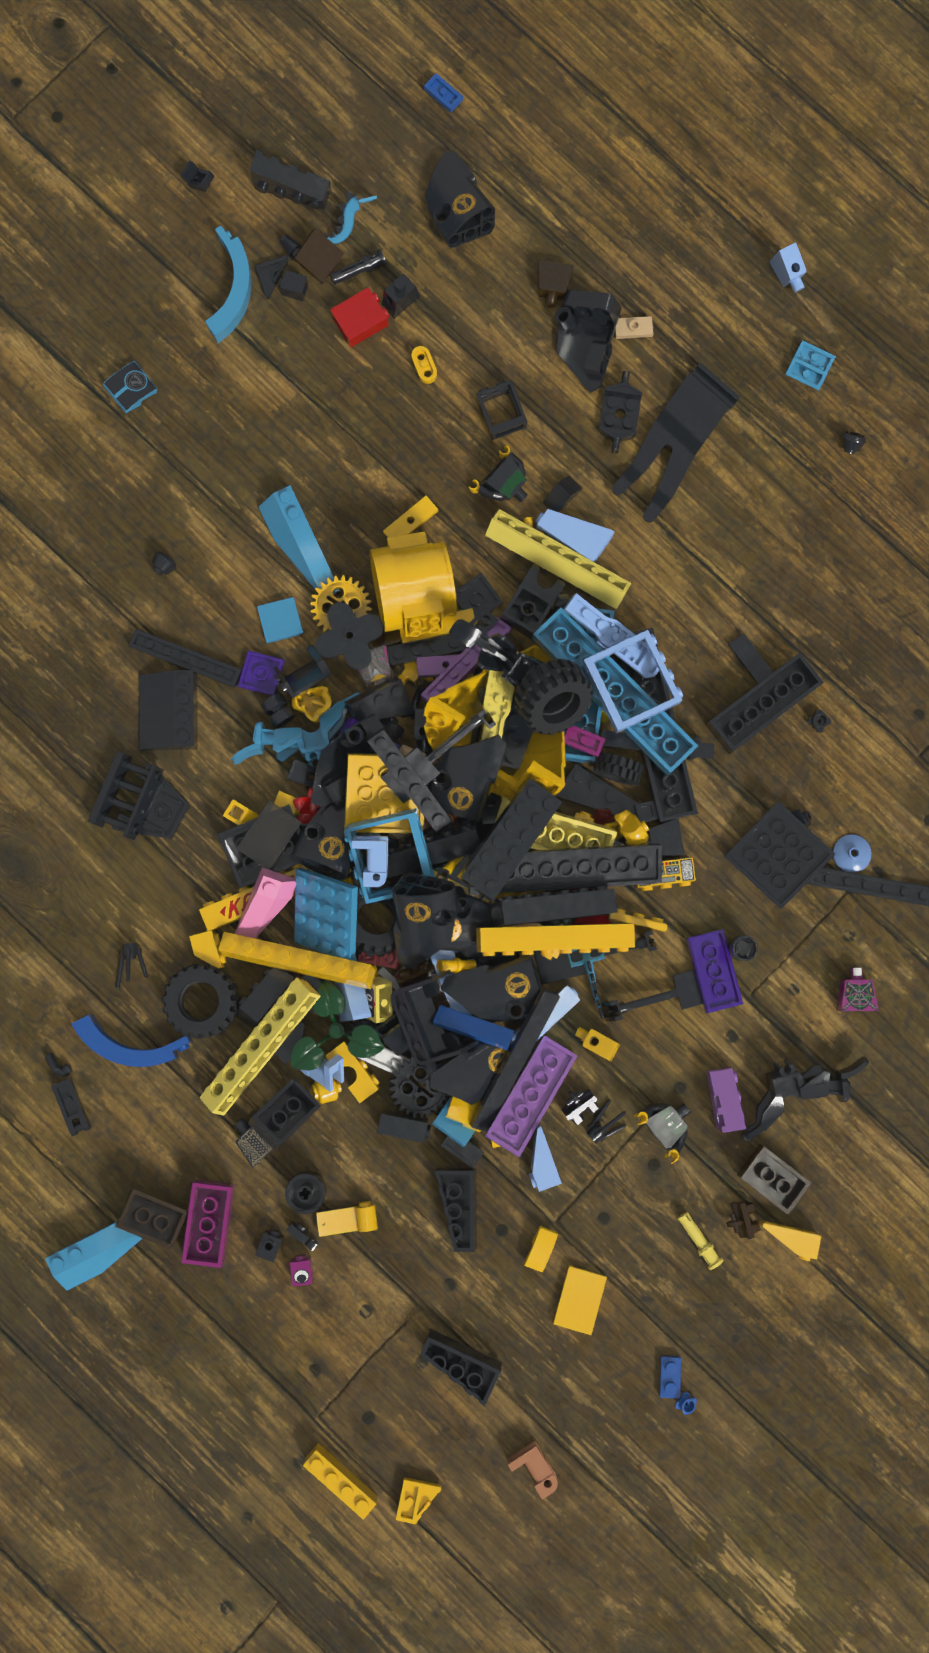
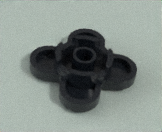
M343 602L335 603L329 608L327 614L332 629L317 638L316 649L322 657L327 659L344 655L347 664L352 669L364 670L370 665L372 660L368 643L382 635L383 623L374 614H367L356 618L348 604ZM349 632L352 633L353 638L347 639L346 634Z

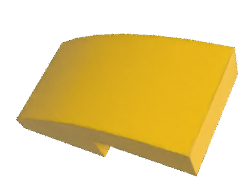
M539 1226L532 1240V1247L524 1261V1266L543 1272L554 1248L558 1232Z

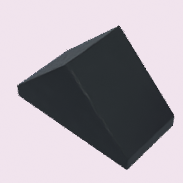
M569 475L557 482L543 503L550 510L560 512L583 488Z

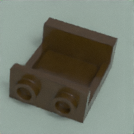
M424 960L412 968L401 969L398 974L394 975L399 989L435 975V966L431 960ZM439 989L438 994L431 997L436 1011H438L440 1005L450 1007L448 999L441 989Z

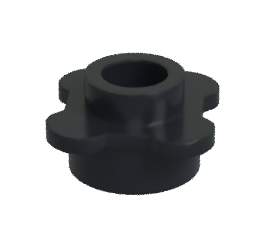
M817 710L815 715L808 719V724L816 728L818 733L823 732L824 727L831 723V719L822 710Z

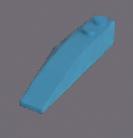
M291 486L273 493L259 506V509L274 541L305 576L314 589H322L321 582L327 585V578L333 582L334 577ZM336 589L333 592V595L340 592V590Z
M116 1222L49 1255L45 1260L53 1277L68 1291L103 1273L142 1238L115 1228Z

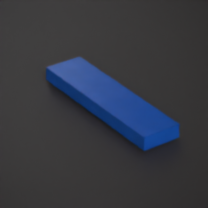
M442 1005L439 1006L433 1020V1025L504 1050H508L514 1035V1030Z

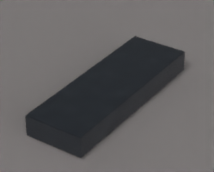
M744 633L728 644L757 685L773 673Z

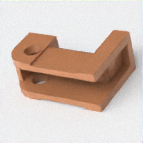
M536 1440L507 1458V1464L512 1472L523 1464L526 1465L534 1478V1487L542 1500L557 1489L556 1473Z

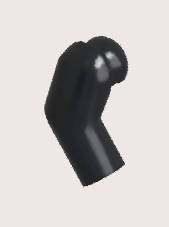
M54 1053L45 1056V1060L52 1072L62 1077H66L72 1072V1067L68 1063H65L63 1066L58 1063Z

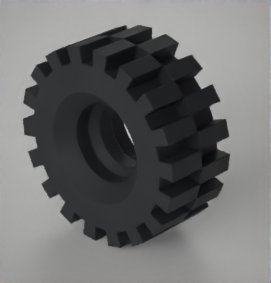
M601 752L598 758L596 757L592 772L614 782L637 786L639 785L644 766L637 761L623 756Z

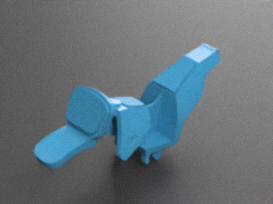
M355 693L337 702L320 717V727L312 733L306 732L301 728L269 730L265 729L263 722L256 723L253 735L254 744L237 752L232 757V762L237 765L251 756L263 754L264 745H273V751L277 752V759L284 762L300 750L305 761H308V765L313 766L312 762L319 760L321 750L331 743L332 739L344 726L346 712L348 711L344 702L360 693Z

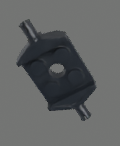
M622 371L621 382L605 387L599 433L611 440V453L615 451V454L619 453L621 441L631 440L637 434L642 392L628 383L629 371L627 373ZM616 411H623L625 417L622 419L615 416Z

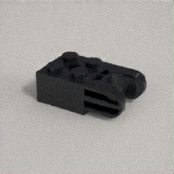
M536 564L532 565L500 618L504 623L531 640L533 634L539 629L554 604L557 595L560 594L565 586V582L562 580H557L551 588L539 586L537 575L540 567ZM525 609L529 610L528 614L524 612Z

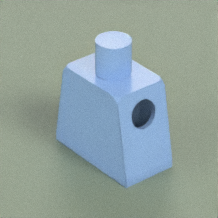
M794 243L779 250L769 262L782 286L785 287L791 284L794 293L805 287L801 277L806 273V268L798 246Z

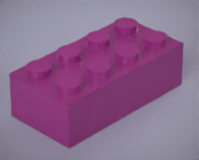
M197 1179L192 1183L182 1263L221 1268L224 1265L235 1184Z

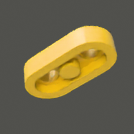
M424 346L414 348L411 356L419 379L426 384L434 382L437 378V369L429 350ZM423 356L424 359L419 360L418 357ZM425 373H430L431 376L426 377Z

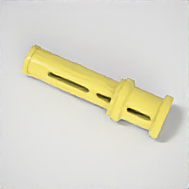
M688 1211L681 1214L677 1219L697 1246L699 1256H702L707 1262L708 1269L712 1270L718 1267L724 1260L717 1255L713 1249L714 1245L705 1239Z

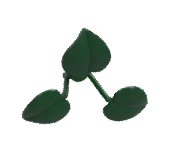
M325 981L317 990L320 998L312 1007L319 1016L326 1017L330 1015L333 1024L328 1029L329 1035L317 1044L312 1037L300 1039L292 1050L291 1064L294 1069L309 1071L317 1069L324 1061V1051L319 1046L331 1037L337 1039L344 1035L350 1039L348 1051L358 1058L372 1057L380 1053L384 1049V1045L375 1029L368 1025L356 1027L352 1032V1036L345 1032V1026L337 1022L333 1015L344 1011V996L335 985Z

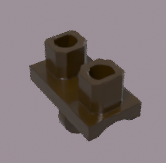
M752 1202L731 1203L733 1213H730L731 1220L726 1222L727 1227H733L734 1232L739 1233L740 1238H755L754 1234L761 1229L757 1220L750 1221L749 1214L755 1213L754 1204Z

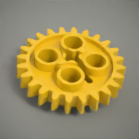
M344 575L339 581L337 576L334 577L333 582L327 578V585L321 582L322 589L315 588L318 595H312L316 602L310 603L311 606L315 607V609L311 610V613L317 614L313 620H319L317 627L323 625L324 633L328 629H332L327 614L322 611L324 605L334 604L327 599L328 596L337 603L343 602L348 605L351 600H357L360 603L359 607L352 609L356 618L367 615L366 612L372 611V608L367 607L371 600L365 599L369 596V593H363L365 587L358 588L359 581L353 584L352 577L345 581ZM336 589L344 591V595L341 598L334 597L333 592Z

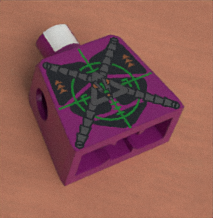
M850 968L851 980L840 981L837 1011H878L873 980H863L862 968Z

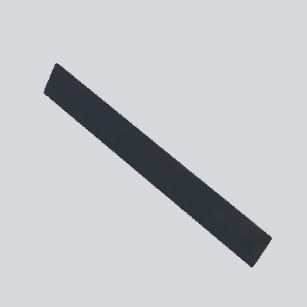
M601 731V737L605 738L603 746L641 750L626 733ZM695 742L698 747L689 756L713 759L715 744Z

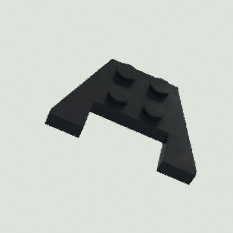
M147 762L145 768L150 770L152 765ZM140 775L139 777L145 781L147 779V777L143 775ZM164 777L158 783L141 824L139 834L173 839L190 805ZM121 813L117 817L118 820L126 823L130 819ZM112 826V829L123 832L125 831L115 826Z

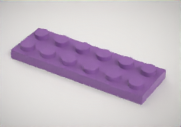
M544 1035L485 1137L515 1156L520 1157L576 1060L577 1055Z

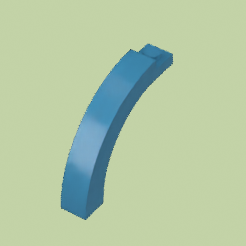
M222 226L216 228L215 231L219 241L232 259L234 278L230 294L223 306L205 321L208 330L217 343L224 340L240 323L247 310L252 290L251 270L243 245L238 236L233 239L228 230L225 231Z

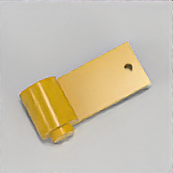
M371 1201L360 1202L359 1206L316 1212L319 1237L352 1231L368 1232L378 1229L375 1204H371Z

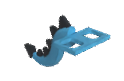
M347 191L345 193L347 203L339 204V209L343 215L337 219L342 224V226H336L335 228L338 234L336 235L334 232H331L330 237L326 233L323 235L333 244L343 242L352 232L355 213L360 210L359 204L376 200L377 195L358 200L357 195Z
M601 952L602 954L597 957H591L590 953H581L583 959L578 962H572L570 953H567L571 968L584 964L598 1013L601 1019H603L605 1016L600 1004L593 962L605 959L604 952Z

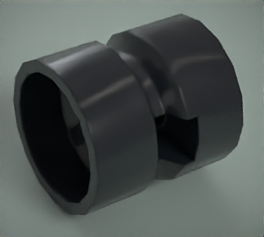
M282 693L271 696L261 704L265 714L270 715L269 720L275 729L289 723L296 716L291 707L286 706L287 701Z
M749 936L735 937L728 945L731 957L737 961H749L758 952L756 941Z

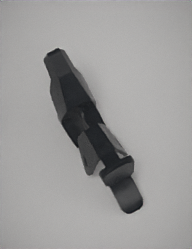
M459 619L449 630V635L460 641L466 648H472L474 644L481 648L477 665L480 668L491 671H503L502 677L516 688L518 684H521V679L525 675L527 676L532 668L535 669L539 664L544 663L535 657L527 656L521 652L517 654V649L513 644L499 633L490 637L482 632L484 622L481 620H477L472 625L463 619Z
M863 1056L852 1065L836 1070L835 1080H830V1073L822 1071V1068L816 1064L801 1075L788 1060H784V1068L782 1066L779 1068V1064L775 1062V1071L765 1073L768 1090L756 1108V1121L742 1132V1137L746 1141H750L755 1136L766 1131L784 1112L783 1100L788 1096L793 1095L801 1099H814L831 1094L836 1095L840 1102H847L850 1098V1081H848V1078L863 1070L868 1065L869 1060Z

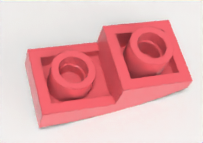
M396 949L393 953H386L382 957L377 955L368 957L363 952L358 957L360 962L399 969L400 962L398 961Z

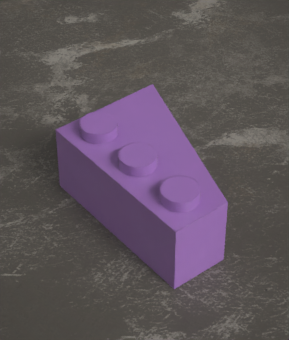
M730 1067L707 1070L716 1129L722 1133L746 1129L744 1114L740 1104L741 1096L736 1086L738 1082L736 1071H733V1068Z

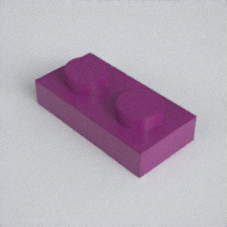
M576 726L568 727L565 734V744L598 758L605 738Z

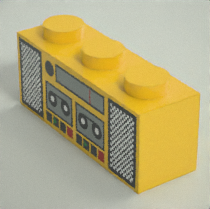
M693 858L662 861V883L636 885V888H641V891L653 890L652 886H660V889L672 888V884L678 883L679 887L691 886V882L696 881Z

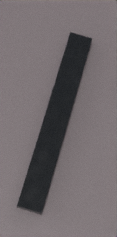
M824 867L807 883V885L929 907V886Z
M541 989L469 1124L472 1128L488 1132L560 998L557 993Z

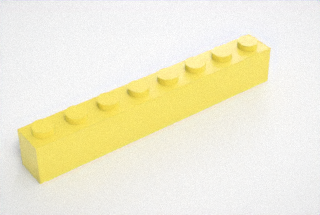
M500 509L492 518L485 536L507 547L509 550L523 556L615 609L618 608L631 585L629 581Z

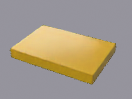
M569 1265L553 1324L592 1335L607 1276Z

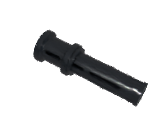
M378 249L376 253L370 256L365 255L362 260L330 273L334 285H337L362 272H372V269L387 264L381 249Z

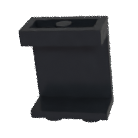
M313 645L306 648L313 660L286 677L282 675L277 666L274 667L277 673L274 676L284 693L289 692L292 698L332 675L325 661Z

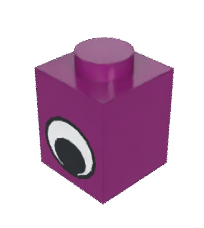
M306 1254L294 1256V1259L290 1261L293 1287L313 1284L314 1275L311 1256L306 1257Z

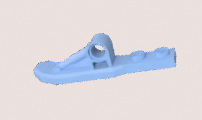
M577 593L572 596L563 609L595 634L597 643L604 649H608L636 636L617 620L603 615ZM643 640L614 653L643 678L654 677L659 671Z

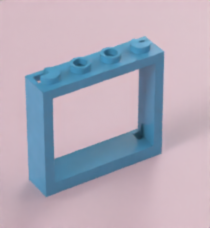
M417 808L347 824L346 831H344V839L346 843L349 842L351 848L349 850L350 860L355 862V878L360 880L361 887H359V892L362 898H365L366 904L393 898V887L372 891L371 887H363L365 863L361 849H352V839L354 836H357L356 830L408 818L423 875L435 877Z

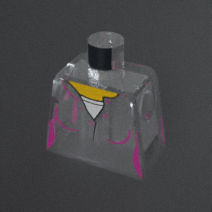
M386 645L370 650L372 655L370 665L364 670H358L367 687L376 686L392 678Z

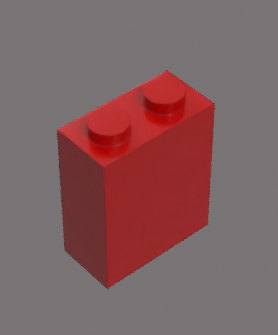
M369 287L330 309L333 321L350 348L389 326L387 310L385 307L381 308L377 294L375 292L372 293Z

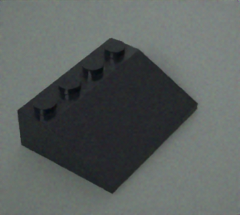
M174 670L140 675V750L198 749L197 674L195 671Z
M290 804L217 834L240 888L255 883L262 867L278 873L299 864L290 858L301 831Z

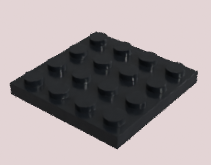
M777 801L724 857L773 903L782 909L825 866L835 853L780 801Z

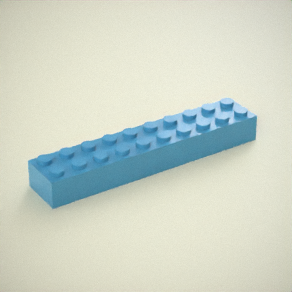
M560 608L533 634L532 639L551 659L556 661L558 659L573 661L581 668L591 683L582 664L583 660L603 651V649ZM610 656L594 663L622 722L658 706ZM593 687V701L606 713ZM664 711L623 730L667 776L698 747Z

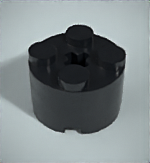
M313 1171L297 1173L289 1181L285 1190L287 1204L300 1214L313 1213L325 1200L327 1193L325 1181L320 1174ZM304 1188H307V1191H310L308 1196H306L305 1193H302Z

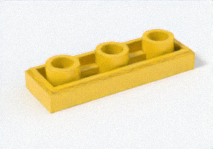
M425 496L383 530V533L387 538L411 534L436 514L438 508ZM409 520L414 521L412 524L408 523Z
M617 909V913L608 915L610 920L634 924L661 932H666L668 926L663 923V919L652 917V920L644 919L645 915L633 913V916L627 915L626 911L622 909Z

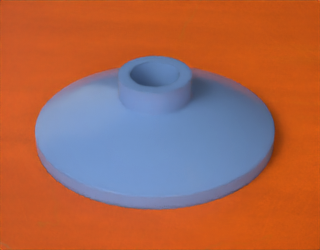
M846 835L840 838L834 845L833 852L835 855L833 859L836 865L843 871L855 873L862 871L868 866L871 860V848L864 838L858 835ZM852 850L857 852L855 857L851 855Z

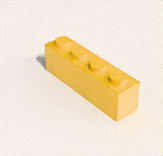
M319 1443L306 1456L303 1466L364 1520L377 1504L378 1496Z

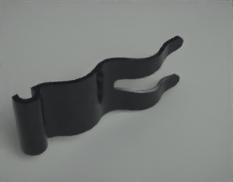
M699 363L695 370L689 373L683 380L673 397L655 420L634 461L613 485V494L619 496L646 472L664 446L670 447L672 453L660 485L643 514L645 522H653L672 499L701 446L725 413L729 412L736 404L740 396L702 363Z

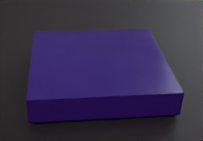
M248 650L238 687L269 696L275 695L279 683L274 677L277 675L274 667L277 666L282 673L285 660Z

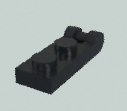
M72 1078L52 1085L71 1136L79 1134V1131L91 1129L90 1121L85 1114ZM78 1117L80 1123L75 1124L73 1119Z

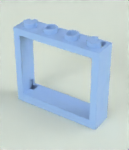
M648 630L586 658L582 663L616 733L682 702V691L678 686H675L673 682L674 675L664 664L666 662L662 651H658L656 638ZM645 640L673 699L622 722L594 663Z

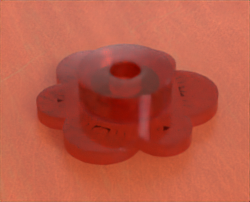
M608 808L603 810L597 809L596 813L592 815V819H594L593 822L596 824L604 825L613 822L614 816L611 815L612 812Z

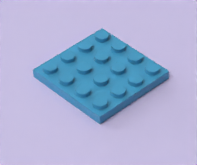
M302 867L296 869L294 942L326 955L355 961L358 887Z

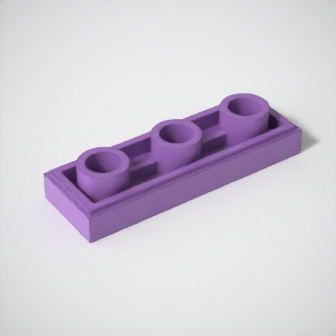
M459 655L417 657L418 678L439 676L446 669L442 665L449 666Z

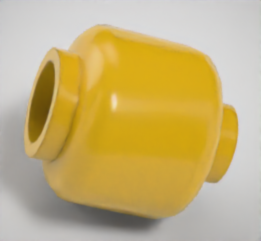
M333 1078V1090L330 1092L320 1083L314 1081V1085H311L313 1098L321 1104L337 1100L338 1093L341 1092L340 1082L335 1081Z

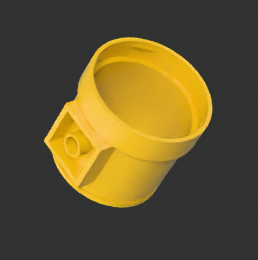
M425 532L387 538L388 546L370 549L373 583L384 632L404 629L405 637H417L425 633L434 634L442 631L443 618L445 616H456L457 614L453 573L444 541L427 543Z

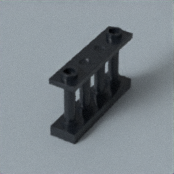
M117 751L88 822L102 828L107 823L125 830L123 836L135 841L136 836L140 833L141 824L158 783L163 778L164 769L152 764L150 770L131 763L132 757ZM127 770L147 777L143 788L123 780ZM119 788L139 794L136 805L117 799L116 796ZM113 805L132 812L128 823L109 816Z

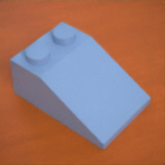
M540 1123L535 1129L531 1160L532 1173L529 1174L533 1188L538 1187L539 1192L562 1184Z

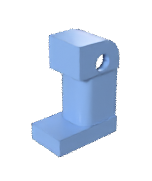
M354 836L352 839V849H367V867H365L363 872V887L382 886L388 876V836Z
M338 1054L329 1061L324 1058L323 1063L317 1069L301 1070L305 1075L320 1083L330 1092L333 1090V1078L340 1083L344 1082L343 1057Z

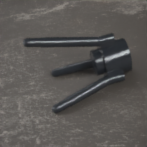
M137 943L122 944L116 989L120 988L124 960H126L127 982L130 981V960H135L136 956H138L144 977H148L142 957V948H138Z
M610 1099L603 1105L594 1120L588 1125L590 1129L586 1131L596 1144L599 1141L603 1142L607 1137L626 1127V1124H622L606 1133L609 1127L626 1114L625 1111L617 1115L604 1127L600 1123L596 1125L611 1103Z

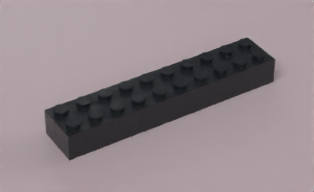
M653 628L632 632L638 635L648 630L650 634L655 636ZM618 657L619 666L658 705L671 700L660 671L654 677L643 678L636 670ZM673 708L665 710L664 712L676 723ZM640 750L651 799L654 801L657 811V824L697 815L698 811L686 761L681 762L667 776Z

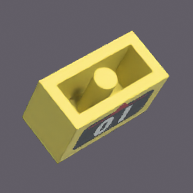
M380 976L374 977L371 990L364 988L371 1012V1017L367 1019L380 1023L393 1015V1005L391 1002L392 982Z

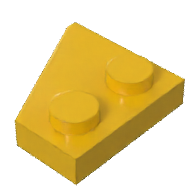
M404 1477L396 1520L416 1524L437 1493L439 1494L442 1485Z

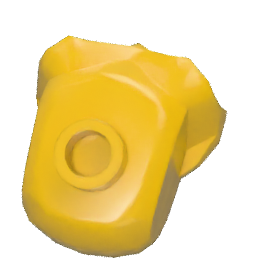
M319 686L309 688L292 698L291 703L294 710L305 714L310 721L320 722V717L330 709L332 700L328 688Z
M629 810L616 814L614 816L615 822L603 825L617 832L616 841L625 837L627 845L647 844L649 840L647 834L649 828L645 821L640 822L637 816Z

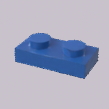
M437 73L424 85V91L450 113L463 101V96Z
M661 1355L660 1398L680 1399L681 1357Z

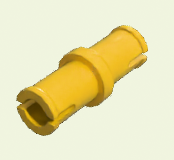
M439 959L436 963L438 972L450 969L454 974L477 967L474 959Z

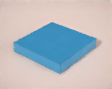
M294 597L257 606L267 644L304 634Z
M451 1096L432 1124L462 1147H465L475 1131L462 1126V1123L445 1117L452 1098Z

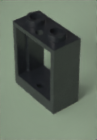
M502 381L496 384L495 387H486L476 393V402L492 441L527 428V419L512 381ZM508 393L517 418L493 426L484 402Z

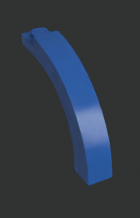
M94 1014L87 1015L71 1023L76 1033L90 1049L107 1060L126 1066L147 1067L179 1058L176 1052L177 1049L179 1052H182L190 1047L189 1043L193 1042L190 1036H184L161 1048L135 1049L111 1038L101 1028Z

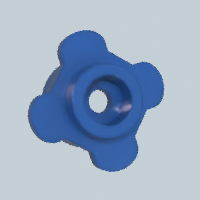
M683 1392L680 1399L675 1403V1408L682 1410L684 1415L691 1414L696 1408L697 1399L691 1397L688 1392Z

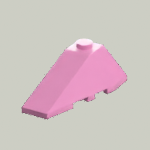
M262 867L235 934L256 939L292 898L296 887V879Z

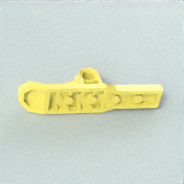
M489 670L483 708L486 712L490 713L496 725L489 729L483 723L480 741L498 734L502 738L504 722L511 710L514 686L502 677L503 671Z

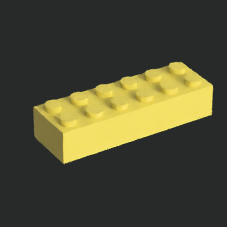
M503 796L495 822L511 801L510 798ZM555 812L531 848L536 850L613 846L617 832L607 826Z

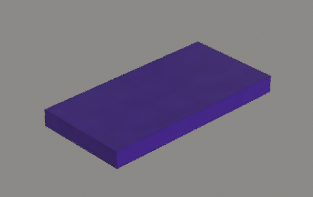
M724 929L686 938L705 1014L742 1005L743 1001Z

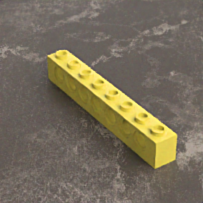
M296 977L290 983L288 989L277 999L275 1005L265 1014L263 1020L253 1029L250 1036L241 1044L225 1067L218 1072L212 1083L205 1088L200 1099L212 1113L223 1116L320 998L318 992L307 981Z

